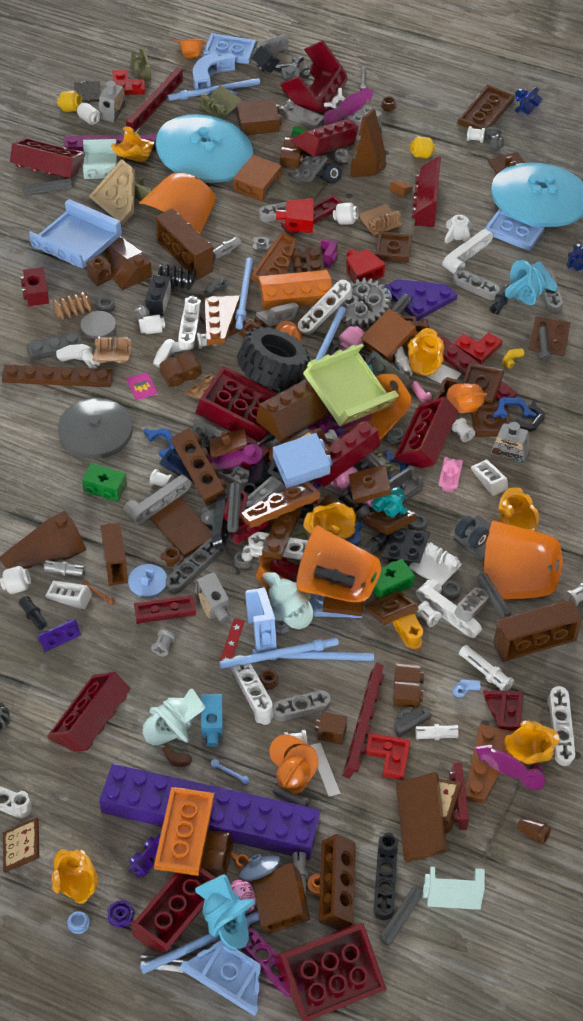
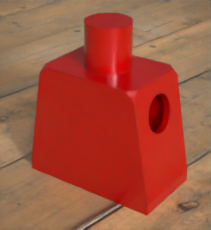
M314 198L287 201L286 210H276V220H286L287 230L313 233Z
M350 249L347 252L346 270L354 284L356 279L362 282L363 278H365L366 282H368L370 279L374 281L384 277L385 263L371 251L365 249L357 252L355 249Z

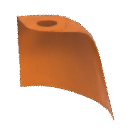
M172 173L138 204H146L163 212L173 209L187 223H190L197 232L201 233L214 206L216 195L196 176L187 173Z
M395 374L375 376L387 393L394 391L390 387V381L394 380L398 384L396 392L399 395L389 407L374 412L372 418L366 421L378 430L380 440L406 413L412 401L410 393Z
M492 520L486 542L484 573L488 574L503 600L536 598L552 594L557 589L563 566L560 542L552 536ZM559 560V570L556 572V563ZM549 565H552L551 571H548Z
M316 525L307 542L300 562L297 588L302 592L339 600L362 602L370 597L380 576L381 564L374 555ZM316 565L332 570L335 568L339 572L355 576L353 587L349 588L340 584L333 585L329 581L313 577ZM377 572L375 580L371 583L374 573ZM362 583H365L364 588L361 587Z

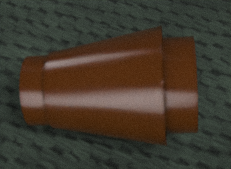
M523 817L517 825L518 830L537 843H545L551 832V827L547 826V823Z

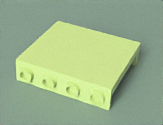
M363 344L358 346L352 345L344 351L338 350L333 355H325L318 361L314 359L307 364L308 368L303 372L339 426L389 407L399 397L395 390L389 393L385 391L359 354V351L364 346Z

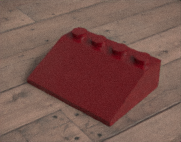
M222 366L201 396L195 413L230 432L245 428L247 436L260 442L270 432L256 422L259 404L278 394Z
M364 923L353 924L274 955L282 980H284L290 992V997L302 1021L313 1020L387 989ZM303 982V988L298 992V985Z

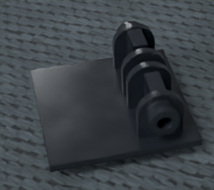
M401 528L390 534L382 558L388 559L389 563L400 559L407 562L421 563L430 532Z

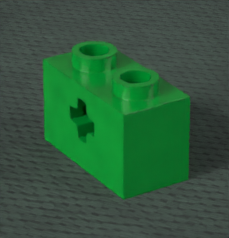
M91 463L82 478L83 491L108 500L119 501L127 486L126 473Z
M403 559L392 561L387 566L381 568L380 576L372 592L377 599L398 590L403 592L413 587L414 574ZM377 572L374 573L371 583L375 580Z

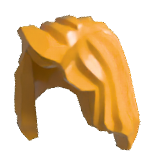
M123 127V130H125L124 140L117 145L112 143L111 148L113 152L118 156L136 162L146 161L152 153L154 142L141 139L139 134L135 133L131 127Z
M430 328L421 330L411 339L408 344L411 370L415 374L433 375L443 363V341L437 337V332Z
M508 488L502 495L498 507L501 523L535 531L539 523V513L533 506L530 495L524 494L521 488Z
M338 502L326 506H316L311 513H307L303 526L310 534L318 525L334 535L346 539L355 532L356 514L353 508Z
M528 720L521 722V727L511 735H507L503 743L507 754L518 759L523 764H534L551 760L560 739L554 729Z
M62 849L57 852L54 858V873L52 874L51 881L53 883L52 890L56 894L59 892L64 893L79 904H84L93 895L98 887V876L90 858L84 851H67Z

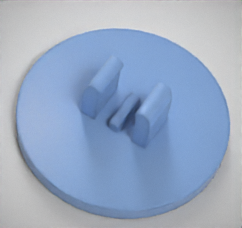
M140 565L130 573L128 585L130 590L137 596L144 598L155 597L165 590L167 575L157 565Z

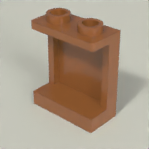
M252 155L233 178L234 191L263 202L266 198V189L275 178H281L282 166Z
M388 309L361 337L363 347L371 353L373 350L377 351L392 363L394 361L393 354L410 336L415 337L417 335L416 326L410 320L406 321L397 311L393 312L391 309Z

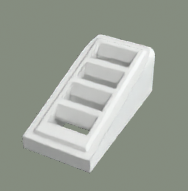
M487 459L471 466V470L492 496L508 489L507 478Z
M54 580L46 594L47 599L79 609H85L92 596L87 585Z

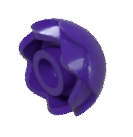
M116 901L108 907L107 920L114 927H126L133 921L135 910L126 901Z

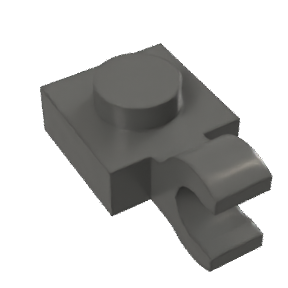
M308 64L300 66L299 69H297V66L281 68L284 82L286 79L299 75L304 78L310 76L309 72L306 71L309 70Z

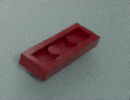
M193 595L134 603L137 624L196 615Z
M453 763V769L449 771V780L462 782L453 818L458 823V830H467L469 816L462 763Z

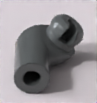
M226 278L212 280L204 290V294L210 297L214 291L226 289L228 280Z

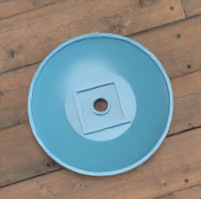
M192 114L176 117L160 128L156 138L158 156L169 169L175 173H187L196 176L201 181L207 183L232 180L253 155L252 144L244 132L228 121L209 115Z
M521 163L505 168L493 180L491 194L495 204L505 214L520 222L541 227H558L574 223L583 217V181L563 168L544 163Z

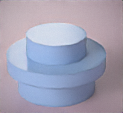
M76 911L69 916L67 925L71 932L81 934L89 928L90 919L84 912Z

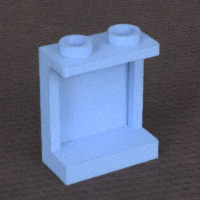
M260 588L246 591L247 621L249 624L254 623L256 652L277 649L275 618L266 589Z

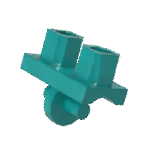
M398 487L391 490L392 494L376 498L371 503L375 511L380 513L384 509L385 513L391 518H394L398 513L405 515L408 512L402 505V501L405 500L404 492Z

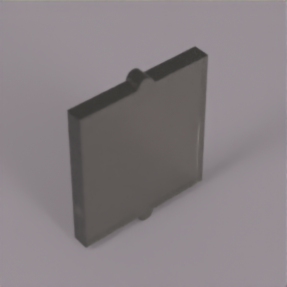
M100 81L74 83V91L81 95L82 103L99 102L101 95Z

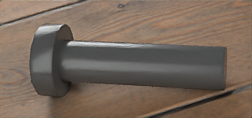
M539 327L541 347L539 358L548 359L551 357V352H548L546 327Z
M278 785L273 789L274 794L293 804L306 807L310 804V799L306 796L300 798Z

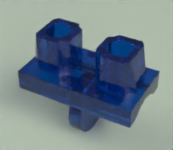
M535 87L529 94L526 89H518L515 92V99L517 102L520 101V105L515 109V112L519 113L522 110L528 116L535 107H538L543 100L537 94L540 89Z
M580 244L574 245L573 251L568 253V262L566 263L568 269L572 267L576 271L583 269V248Z

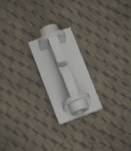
M286 34L259 41L258 45L255 46L256 50L263 46L273 54L289 49Z
M195 418L192 429L193 433H195V430L198 431V434L203 432L204 436L207 435L208 440L222 436L221 433L224 431L210 425L205 420Z

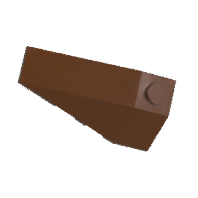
M372 108L362 117L358 133L361 137L358 144L355 145L356 157L352 158L351 177L376 176L386 167V152L376 111Z
M119 237L105 249L106 257L111 264L113 280L121 290L152 277L149 259L122 237Z
M63 511L47 519L2 554L0 561L6 569L16 566L27 569L32 568L34 564L43 563L46 560L71 559L86 551V546L75 523Z

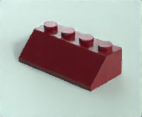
M344 119L307 131L291 138L290 142L315 157L354 144L359 126L350 119Z
M23 138L12 143L10 163H14L17 167L26 166L30 167L32 171L41 170L45 171L48 175L57 174L61 175L63 179H70L77 175L85 153Z
M436 157L422 166L419 175L416 174L415 184L418 186H415L414 196L417 197L413 199V207L416 208L412 209V218L415 219L414 226H435L441 157Z
M445 396L417 407L394 457L396 461L421 469L437 463L439 454L444 448L446 438L449 436L450 429L458 414V410Z
M364 421L355 424L327 445L333 450L329 454L332 460L330 474L314 480L325 487L381 446L378 430Z
M116 672L92 675L47 737L73 752L88 750L93 745L95 737L104 730V725L108 719L115 715L119 704L126 700L127 693L131 688Z
M201 867L199 876L175 873L131 924L133 937L150 949L167 952L203 909L205 899L196 893V888L216 877Z

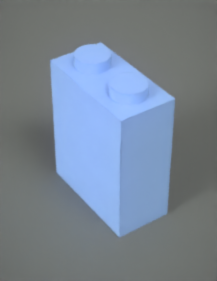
M317 433L273 447V458L286 488L330 474L332 460L330 455H326L324 442L318 438Z

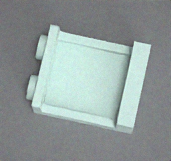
M116 139L83 140L85 153L83 164L84 179L105 178L117 165V155L111 148L112 143L117 145Z
M430 867V873L425 874V884L423 887V898H427V906L480 910L485 890V869H475L474 879L471 881L435 878V867Z

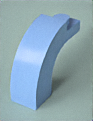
M217 52L199 59L193 68L194 90L211 87L210 77L216 73L235 70L234 54L218 56Z

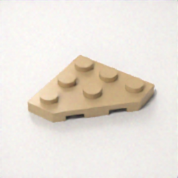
M121 159L89 195L92 201L114 219L119 220L121 225H124L134 213L135 170Z

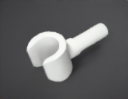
M245 546L242 559L250 561L253 556L262 555V551L253 550L250 546Z

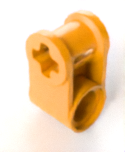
M415 613L393 621L396 632L400 635L408 649L418 650L421 648L423 628L419 624Z

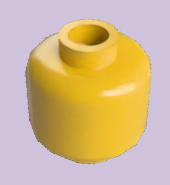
M76 91L61 92L57 99V104L63 112H75L78 106L82 104V98Z
M418 136L411 141L410 152L416 158L428 159L435 152V144H433L431 138Z

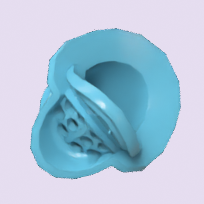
M518 260L512 265L510 271L511 285L505 289V296L509 299L515 298L528 305H533L545 289L556 291L557 285L541 262L530 265L525 260Z
M221 875L198 886L195 891L205 899L203 915L205 921L208 922L209 935L215 938L220 935L225 945L233 950L246 947L249 941V931L245 914L255 904L254 899L240 900V896L233 893L226 875Z

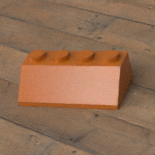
M327 270L258 276L263 310L293 302L299 306L315 305L332 288L331 277ZM333 297L328 298L326 303H332Z

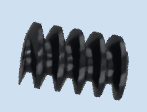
M162 264L159 265L158 275L170 277L173 288H177L179 285L180 289H184L186 286V289L190 290L194 284L195 269L190 273L189 268L183 272L182 267L176 271V266H173L172 270H170L169 265H166L165 269H163Z

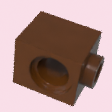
M102 255L86 262L88 277L97 287L112 279L111 264Z
M322 712L321 719H317L315 724V731L318 732L317 740L342 745L347 726V717Z

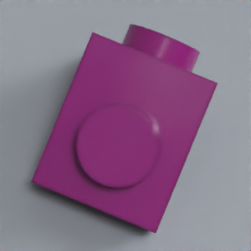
M322 238L320 248H322L324 253V267L330 268L338 258V242Z

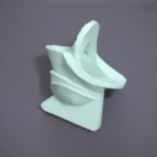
M265 572L262 574L263 579L270 586L268 595L275 621H283L288 626L299 630L307 627L313 619V608L309 602L311 593L299 591L296 582L288 579L280 580L277 573Z
M190 689L184 698H168L159 707H151L150 713L152 715L143 724L142 729L145 741L152 745L164 744L175 738L186 743L189 742L187 729H190L192 726L191 723L194 717L205 709L197 693Z

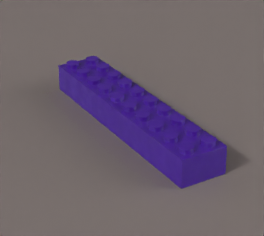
M117 764L111 765L99 800L101 813L163 827L171 787L214 793L215 798L208 830L230 831L234 839L233 843L290 856L295 852L298 853V856L299 852L306 853V859H311L320 825V809Z

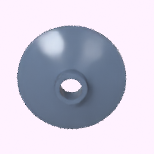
M254 855L249 859L250 862L240 871L239 877L243 881H252L264 877L279 866L281 862L280 857L277 855Z

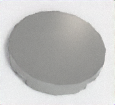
M95 311L85 315L80 324L82 334L88 339L109 338L116 330L115 318L104 311Z

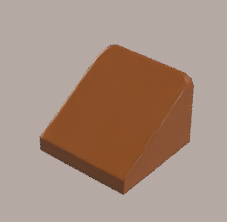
M395 180L390 183V191L402 197L413 189V186L401 180Z

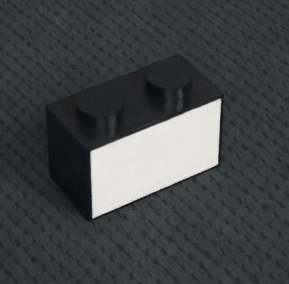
M153 275L145 299L150 315L164 316L171 294L170 277Z

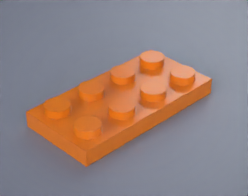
M171 787L154 869L199 876L215 798L214 793Z

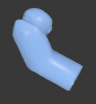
M460 680L453 688L454 696L461 698L469 690L480 691V681Z

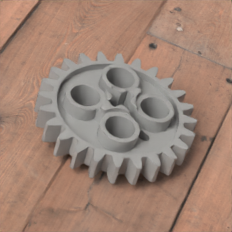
M363 278L362 282L356 279L355 284L350 281L353 289L352 298L345 300L339 306H343L346 309L341 322L346 321L347 326L352 323L353 327L359 325L362 329L363 325H366L369 328L370 323L374 324L376 320L390 309L391 297L388 289L384 287V284L379 285L378 280L373 283L372 279L366 282L365 278Z

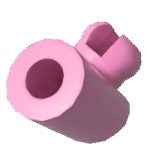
M414 381L411 388L422 403L432 401V394L430 392L425 393L419 382Z

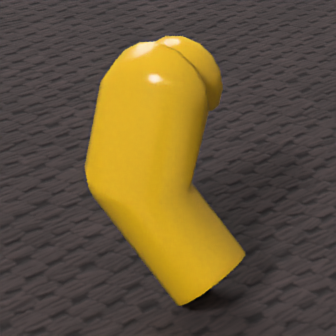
M522 348L509 350L502 360L503 366H506L508 369L513 368L515 364L514 358L523 357L524 350Z

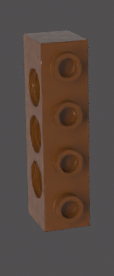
M188 428L171 437L170 440L206 506L216 502L218 495L226 494L224 489L227 486L222 478L218 479L216 475L218 470L215 464L209 463L207 458L210 456L206 448L200 447L201 439L197 432L193 433ZM191 448L196 449L193 453H187ZM198 464H204L202 468H196ZM207 479H213L210 484L204 483Z
M338 834L322 840L319 922L336 930L354 924L356 843Z

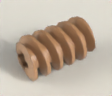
M83 292L79 293V297L73 294L72 299L70 296H66V302L63 298H60L59 304L56 300L52 301L56 317H61L63 321L65 320V315L71 319L72 313L78 317V311H81L83 315H85V309L89 313L92 311L87 292L86 296Z

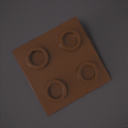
M536 316L529 350L541 352L539 327H546L548 352L564 356L571 322Z

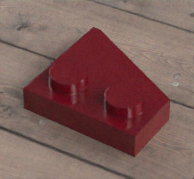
M241 519L238 531L236 533L230 532L236 545L262 530L269 523L266 521L259 526L251 528Z
M483 690L484 699L498 728L516 731L520 728L523 691Z

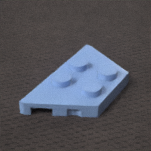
M221 940L212 945L208 950L198 953L196 957L181 964L180 970L250 1014L256 1015L258 1011L257 1001L260 964L239 950L227 947Z

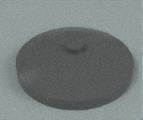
M104 398L85 399L71 405L64 411L58 423L59 439L62 445L70 453L86 459H101L118 453L130 441L133 430L132 420L128 411L119 403Z

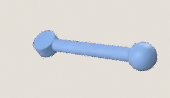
M216 759L211 761L212 768L223 770L241 780L243 784L249 783L247 776H241L220 765Z

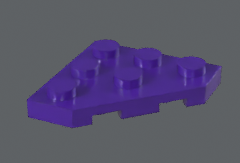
M397 279L384 286L390 291L392 299L396 303L402 295H409L411 302L404 310L410 316H415L416 321L457 299V294L446 284Z

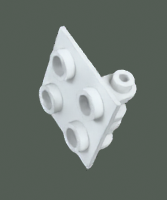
M430 542L426 545L421 563L413 562L409 568L427 580L435 579L440 587H442L462 564L458 557L449 554L447 551L443 552L442 548L438 550V547Z

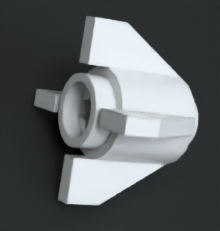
M338 88L337 96H334L331 102L324 103V107H332L334 110H337L338 106L336 103L339 100L342 102L346 99L342 96V88Z
M455 215L446 222V228L449 231L445 236V243H449L453 239H463L466 242L471 238L469 231L472 229V223L466 216Z

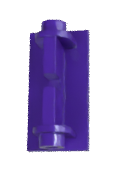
M68 619L67 622L55 628L40 632L37 639L39 643H42L43 650L46 652L81 636L77 620L73 619L70 621Z
M161 834L155 838L151 836L143 844L144 851L141 854L136 852L128 861L131 865L127 868V871L133 868L136 877L146 876L154 866V863L149 858L151 857L155 861L159 845L158 839Z

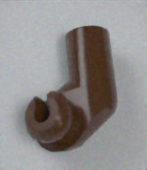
M166 745L162 749L172 766L185 767L192 762V757L189 754L176 753L172 745Z

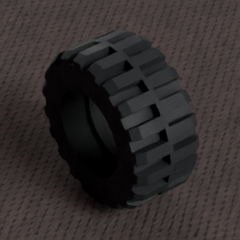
M258 327L247 332L237 354V361L242 372H245V375L248 378H252L254 382L260 383L264 387H271L274 390H286L301 382L304 376L303 372L308 367L307 364L310 361L307 348H304V345L297 338L290 336L289 333L281 332L276 328L271 329V327Z

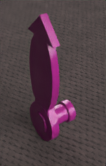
M361 88V92H356L343 100L337 110H328L324 115L325 124L329 125L339 122L342 117L354 114L364 106L367 99L371 102L373 89Z
M250 444L242 451L236 450L215 458H211V455H209L210 457L207 459L210 464H215L218 471L235 468L243 462L249 465H256L262 460L263 452L258 445ZM203 463L197 465L199 468L204 466Z
M493 745L476 746L481 762L485 759L491 767L500 773L515 779H521L524 786L528 789L540 790L544 787L546 778L541 765L533 764L530 769H527L523 763L503 751L491 749Z

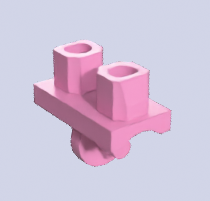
M444 457L438 485L442 487L443 491L453 492L454 489H457L463 460Z

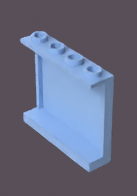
M68 199L65 202V213L41 233L29 232L30 242L33 247L83 269L87 266V261L97 257L122 235L121 224L119 220Z

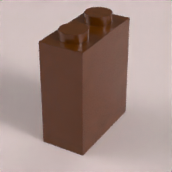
M274 99L236 102L239 128L245 135L279 132V126L282 125V117L279 115V105L275 104Z
M120 522L100 525L109 586L128 583L127 563Z
M293 863L283 864L266 876L252 880L260 924L269 934L310 920L301 873Z

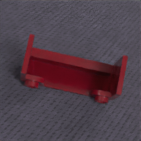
M322 40L304 48V51L312 61L310 74L315 80L308 88L300 75L280 84L295 105L318 113H324L330 109V107H324V103L331 102L332 98L337 96L338 88H343L348 80L346 71Z

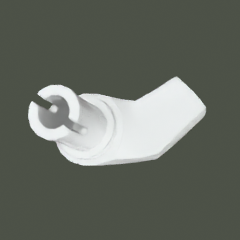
M168 339L157 351L153 364L159 367L162 361L169 359L174 353H184L190 350H182L178 347V342Z
M85 344L69 345L56 351L57 358L61 362L72 359L84 360L89 368L96 369L100 365L98 361H92V348Z

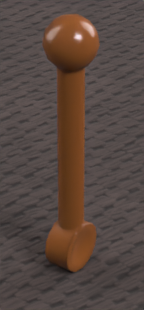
M87 580L82 582V585H87L92 592L105 599L109 605L114 604V598L107 597L90 586Z

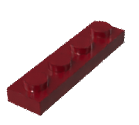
M332 194L313 205V224L332 215L333 210H336V206L343 202ZM286 220L281 222V227L289 235L293 236L299 232L287 230Z

